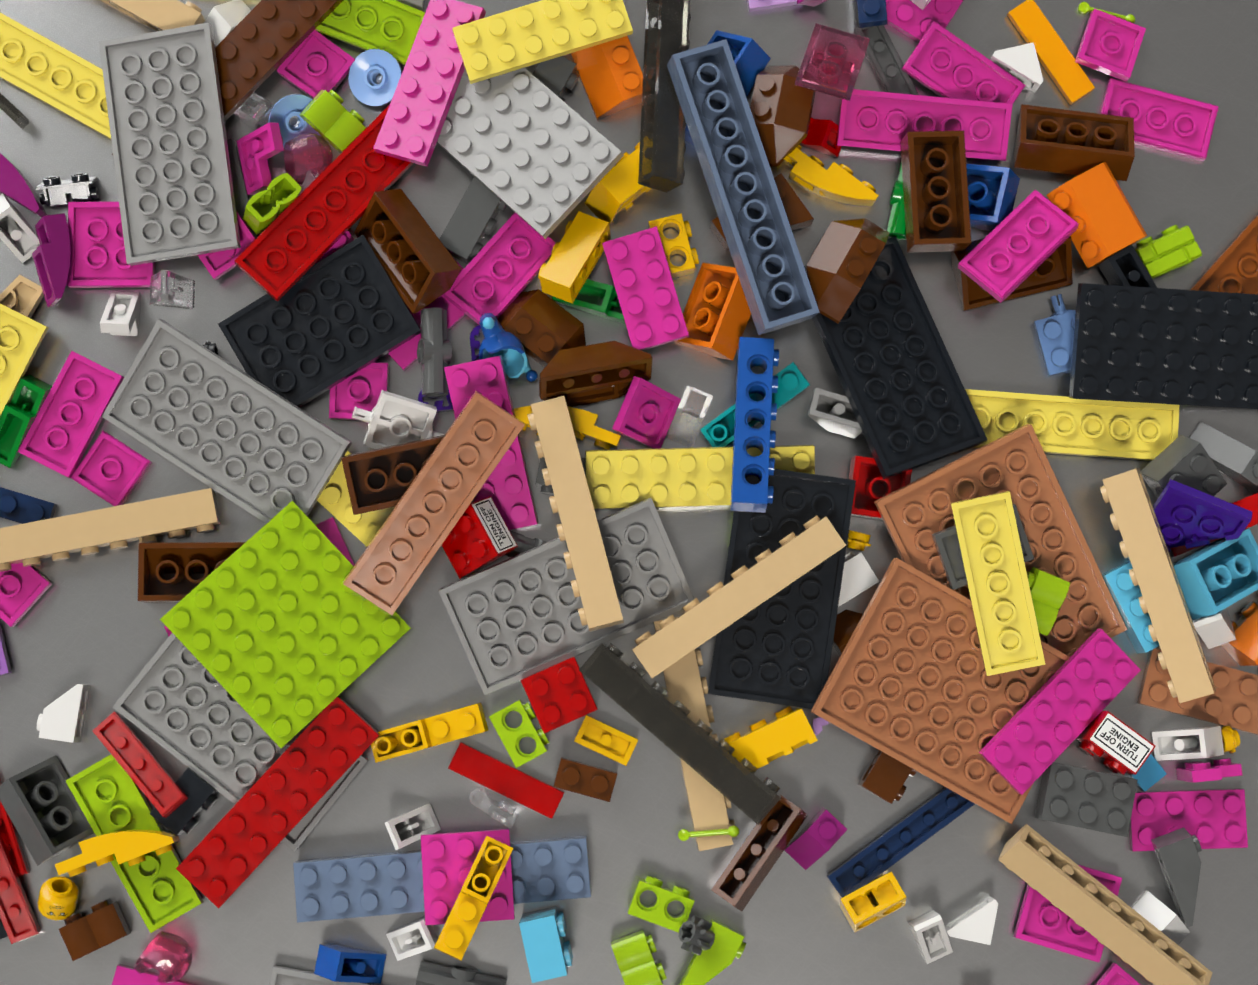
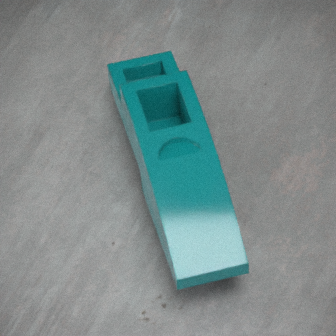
M792 362L775 375L778 376L777 393H772V403H777V410H779L811 385L795 362ZM759 393L749 395L754 401L764 399ZM735 404L700 429L712 447H726L734 442ZM752 420L748 422V425L754 428L761 422Z

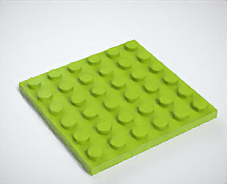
M293 501L160 619L280 749L411 629L396 612L393 615L387 613L343 584V581L354 566Z

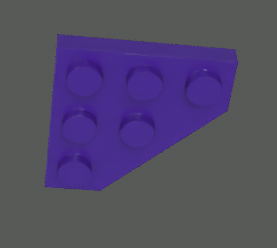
M1171 479L1153 505L1168 552H1170V548L1183 545L1186 548L1208 545L1210 540L1224 537L1227 541L1238 539L1252 520V511Z

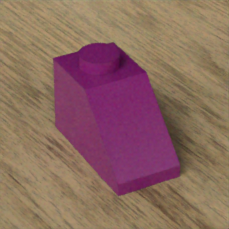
M822 807L784 851L806 870L828 852L848 829Z

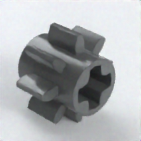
M692 916L691 921L684 922L679 929L678 935L679 939L683 942L681 948L699 956L702 950L710 949L715 939V934L710 929L712 923L696 916Z

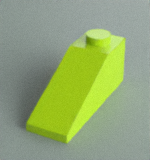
M711 918L712 926L710 929L715 934L714 943L710 949L702 950L700 956L693 955L679 985H705L731 965L734 958L739 959L746 946V943L743 942V933Z

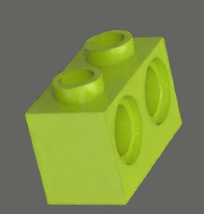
M518 700L489 716L516 768L548 751L545 745L550 742L542 728L537 730L533 724L532 719L536 718L528 702L523 704L521 700ZM511 711H517L522 716V723L517 728L510 727L506 722V717ZM531 737L535 740L536 749L534 752L525 753L521 750L520 741L522 738Z
M647 875L646 880L639 878L627 913L679 933L681 925L688 921L695 901L693 897L689 896L690 891L675 885L673 890L663 887V881ZM646 890L653 891L657 896L656 901L652 905L642 904L640 901L642 892ZM674 900L680 901L684 905L682 913L676 916L671 915L667 911L668 904Z

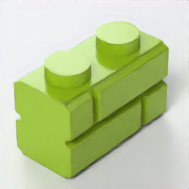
M1176 224L1162 231L1163 237L1153 240L1152 236L1136 243L1138 248L1135 251L1153 280L1202 256V252L1194 240L1189 226L1186 225L1179 229Z

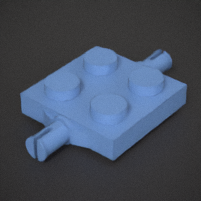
M1062 294L1050 297L1054 314L1048 318L1033 322L1048 377L1061 373L1071 374L1076 310L1065 309Z

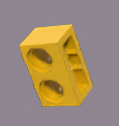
M682 213L648 221V229L656 226L658 228L672 279L693 274L695 272V265L699 264L696 248H690L688 238L692 237L689 221H683ZM672 227L678 231L679 235L674 239H668L663 235V231L666 228ZM680 254L685 258L686 262L682 266H674L670 262L671 256Z
M892 871L840 899V908L854 933L902 908L906 904V895Z

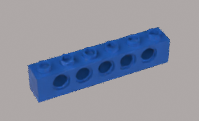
M739 338L730 511L765 513L767 503H773V486H768L769 475L774 476L775 458H769L770 448H775L776 431L771 430V420L776 421L777 403H772V393H777L778 376H773V366H778L779 349H774V339ZM754 366L762 367L765 370V372L762 374H755L751 371V368ZM759 393L764 399L754 401L749 395ZM757 420L763 426L759 429H754L748 425V422ZM755 447L762 454L754 457L749 455L746 450ZM749 475H755L760 479V482L758 484H750L745 478Z

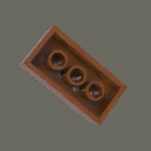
M964 131L907 132L900 141L907 253L964 251L971 244Z
M445 435L342 456L341 460L353 515L395 507Z

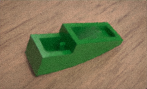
M587 279L573 304L552 296V300L625 324L616 289L612 285Z
M32 375L20 378L11 402L5 405L0 417V463L8 468H12L21 453L17 451L52 388L51 385Z

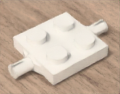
M381 390L377 405L372 411L355 406L352 413V418L368 423V430L363 443L364 446L374 449L445 435L433 431L432 423L437 412L435 406Z

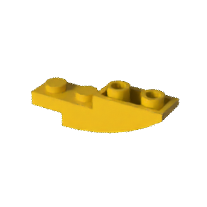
M800 145L783 158L786 163L793 167L788 178L801 187L827 199L857 206H873L879 196L875 193L876 189L873 185L864 180L862 182L853 176V171L842 163L838 165L833 162L826 170L823 168L824 164L820 159L813 155L807 156L801 151L802 147Z
M531 406L514 409L515 417L525 424L522 429L523 431H526L527 427L531 428L527 415L533 413ZM567 406L577 440L583 441L584 437L595 441L594 446L600 449L610 450L611 447L617 449L621 435L597 427L598 414Z
M477 703L379 731L380 735L371 744L375 763L486 732L489 729L482 704Z
M125 830L107 833L78 842L82 854L55 864L58 875L68 872L69 877H73L87 871L85 867L87 864L96 861L98 867L113 861V854H115L118 865L128 862L130 867L145 861V854L155 851L158 856L173 850L172 844L180 841L179 836L172 833L155 830Z
M486 836L434 949L459 961L462 960L513 851L512 847Z

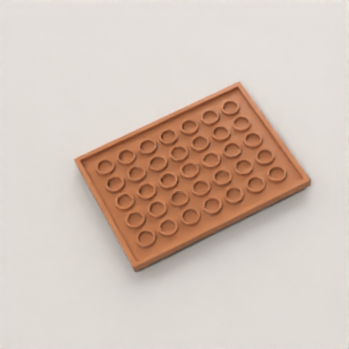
M1026 424L874 501L902 561L950 588L931 534L955 526L951 503L1010 491L1012 504L1016 505L1034 556L1033 560L1025 562L1026 572H1030L1035 567L1070 582L1068 593L1059 608L1056 621L1048 636L1039 633L1040 640L1071 657L1097 629H1102L1110 638L1127 630L1031 424ZM968 585L954 590L970 599Z
M893 558L815 702L811 713L1012 824L1032 785L1023 795L1018 794L979 752L1070 657L1041 641L1045 665L987 676L971 600L902 560Z

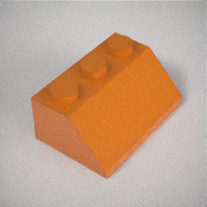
M628 36L570 53L574 63L577 64L578 74L597 120L649 100L650 90Z
M1106 162L1072 178L1046 195L1049 201L1079 223L1078 229L1070 237L1087 268L1102 263L1107 258L1147 236Z
M702 262L683 311L689 337L674 342L713 357L733 361L738 349L739 338L743 336L751 315L736 268Z
M1252 601L1241 611L1243 616L1236 623L1231 621L1236 640L1221 645L1240 666L1258 665V602Z

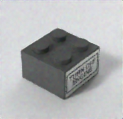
M1180 435L1141 470L1142 477L1157 499L1170 479L1215 496L1227 485V482L1202 444L1183 435Z

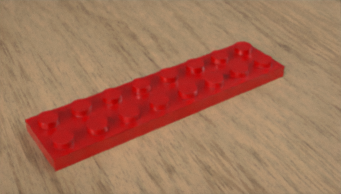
M389 106L234 260L235 264L277 302L364 214L374 192L388 190L413 165L412 162L380 154L373 149Z
M337 696L176 869L215 906L220 908L378 738L380 733L340 696Z

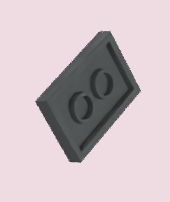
M1013 504L1024 562L1033 560L1034 556L1016 505ZM952 526L931 534L950 588L955 590L967 585L956 527Z

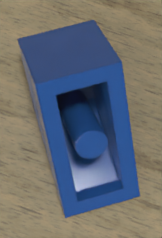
M320 944L314 974L334 982L381 984L387 954L341 945Z

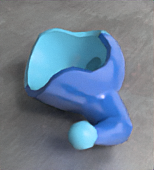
M484 313L480 317L479 322L484 335V339L479 347V358L485 359L502 355L505 373L508 377L518 378L524 372L529 382L536 381L538 374L535 370L531 369L520 339L514 334L506 332L494 314Z

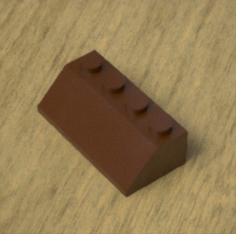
M1021 104L1014 148V168L1080 175L1106 162L1116 180L1127 181L1135 157L1134 118Z
M402 189L374 192L354 234L357 238L362 235L366 237L403 301L412 313H418L451 289L461 271V267Z
M1071 237L1064 241L1004 301L1072 285ZM983 239L971 241V244L964 251H951L952 270L964 311L999 302L958 269V263Z
M245 542L139 543L138 601L144 603L180 602Z

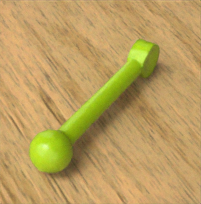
M1081 2L1078 6L1080 14L1091 13L1094 9L1087 2ZM1098 9L1100 11L1116 16L1123 20L1135 23V17L1132 14L1124 16L1117 13Z
M732 825L728 829L690 832L686 829H681L678 837L682 841L688 840L689 837L716 835L736 837L739 834V828Z

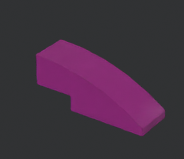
M0 153V193H3L39 217L46 216L47 214L40 203V198L31 184Z
M65 213L43 216L35 225L40 245L32 253V257L47 307H53L62 298L69 274L71 247Z

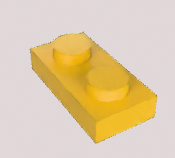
M586 715L574 742L627 766L638 739Z

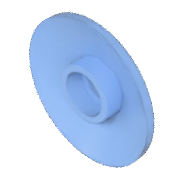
M370 49L362 52L355 58L349 70L348 80L353 95L360 102L369 106H382L389 103L393 98L402 74L400 64L393 55L384 50ZM378 74H381L383 77L382 82L380 84H377L376 82V76Z
M292 94L281 98L273 106L269 114L268 123H279L283 147L287 150L301 151L308 149L321 137L299 115L313 100L305 95ZM297 116V124L290 125V118Z

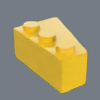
M658 133L650 139L647 137L643 138L635 146V151L630 155L625 152L624 156L590 192L585 204L597 218L609 222V226L614 223L613 220L618 212L624 208L626 210L634 205L632 201L644 192L648 193L672 172L678 163L679 155Z
M791 706L785 707L775 713L776 719L766 723L765 719L759 720L749 726L750 732L741 736L738 731L723 739L725 744L720 746L736 779L769 764L783 755L786 756L793 753L795 749L807 743L812 744L818 741L801 708L792 710Z

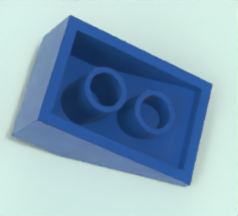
M966 164L970 227L992 231L1013 211L1020 178L1008 167Z

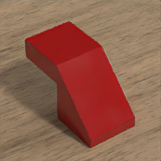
M811 117L808 135L799 145L832 157H838L842 147L836 145L839 125L832 120L813 119Z

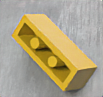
M578 211L574 220H570L567 223L561 241L555 243L547 264L544 263L539 270L538 278L540 279L543 293L573 304L604 252L602 243L611 240L609 222Z

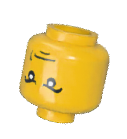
M62 876L47 879L42 884L39 892L38 909L44 917L55 921L69 918L75 912L77 906L78 886L74 881Z

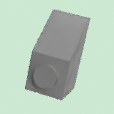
M815 387L808 416L827 431L855 439L862 430L847 396Z

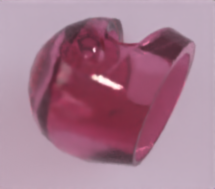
M301 134L287 141L284 145L286 173L300 186L303 184L308 170L311 171L316 179L333 161L330 145L323 137L317 134Z
M160 931L142 952L133 968L138 974L144 973L151 968L159 971L157 982L173 983L183 978L189 971L193 960L192 951L187 941L182 937Z

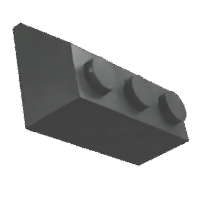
M56 755L8 778L0 785V802L37 866L94 834L93 829L66 783L69 777Z

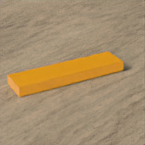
M1026 0L1008 12V18L1027 44L1034 42L1039 62L1069 105H1072L1095 89L1080 65L1075 62V58L1034 0Z

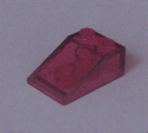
M816 23L795 80V85L850 101L864 63L870 39Z

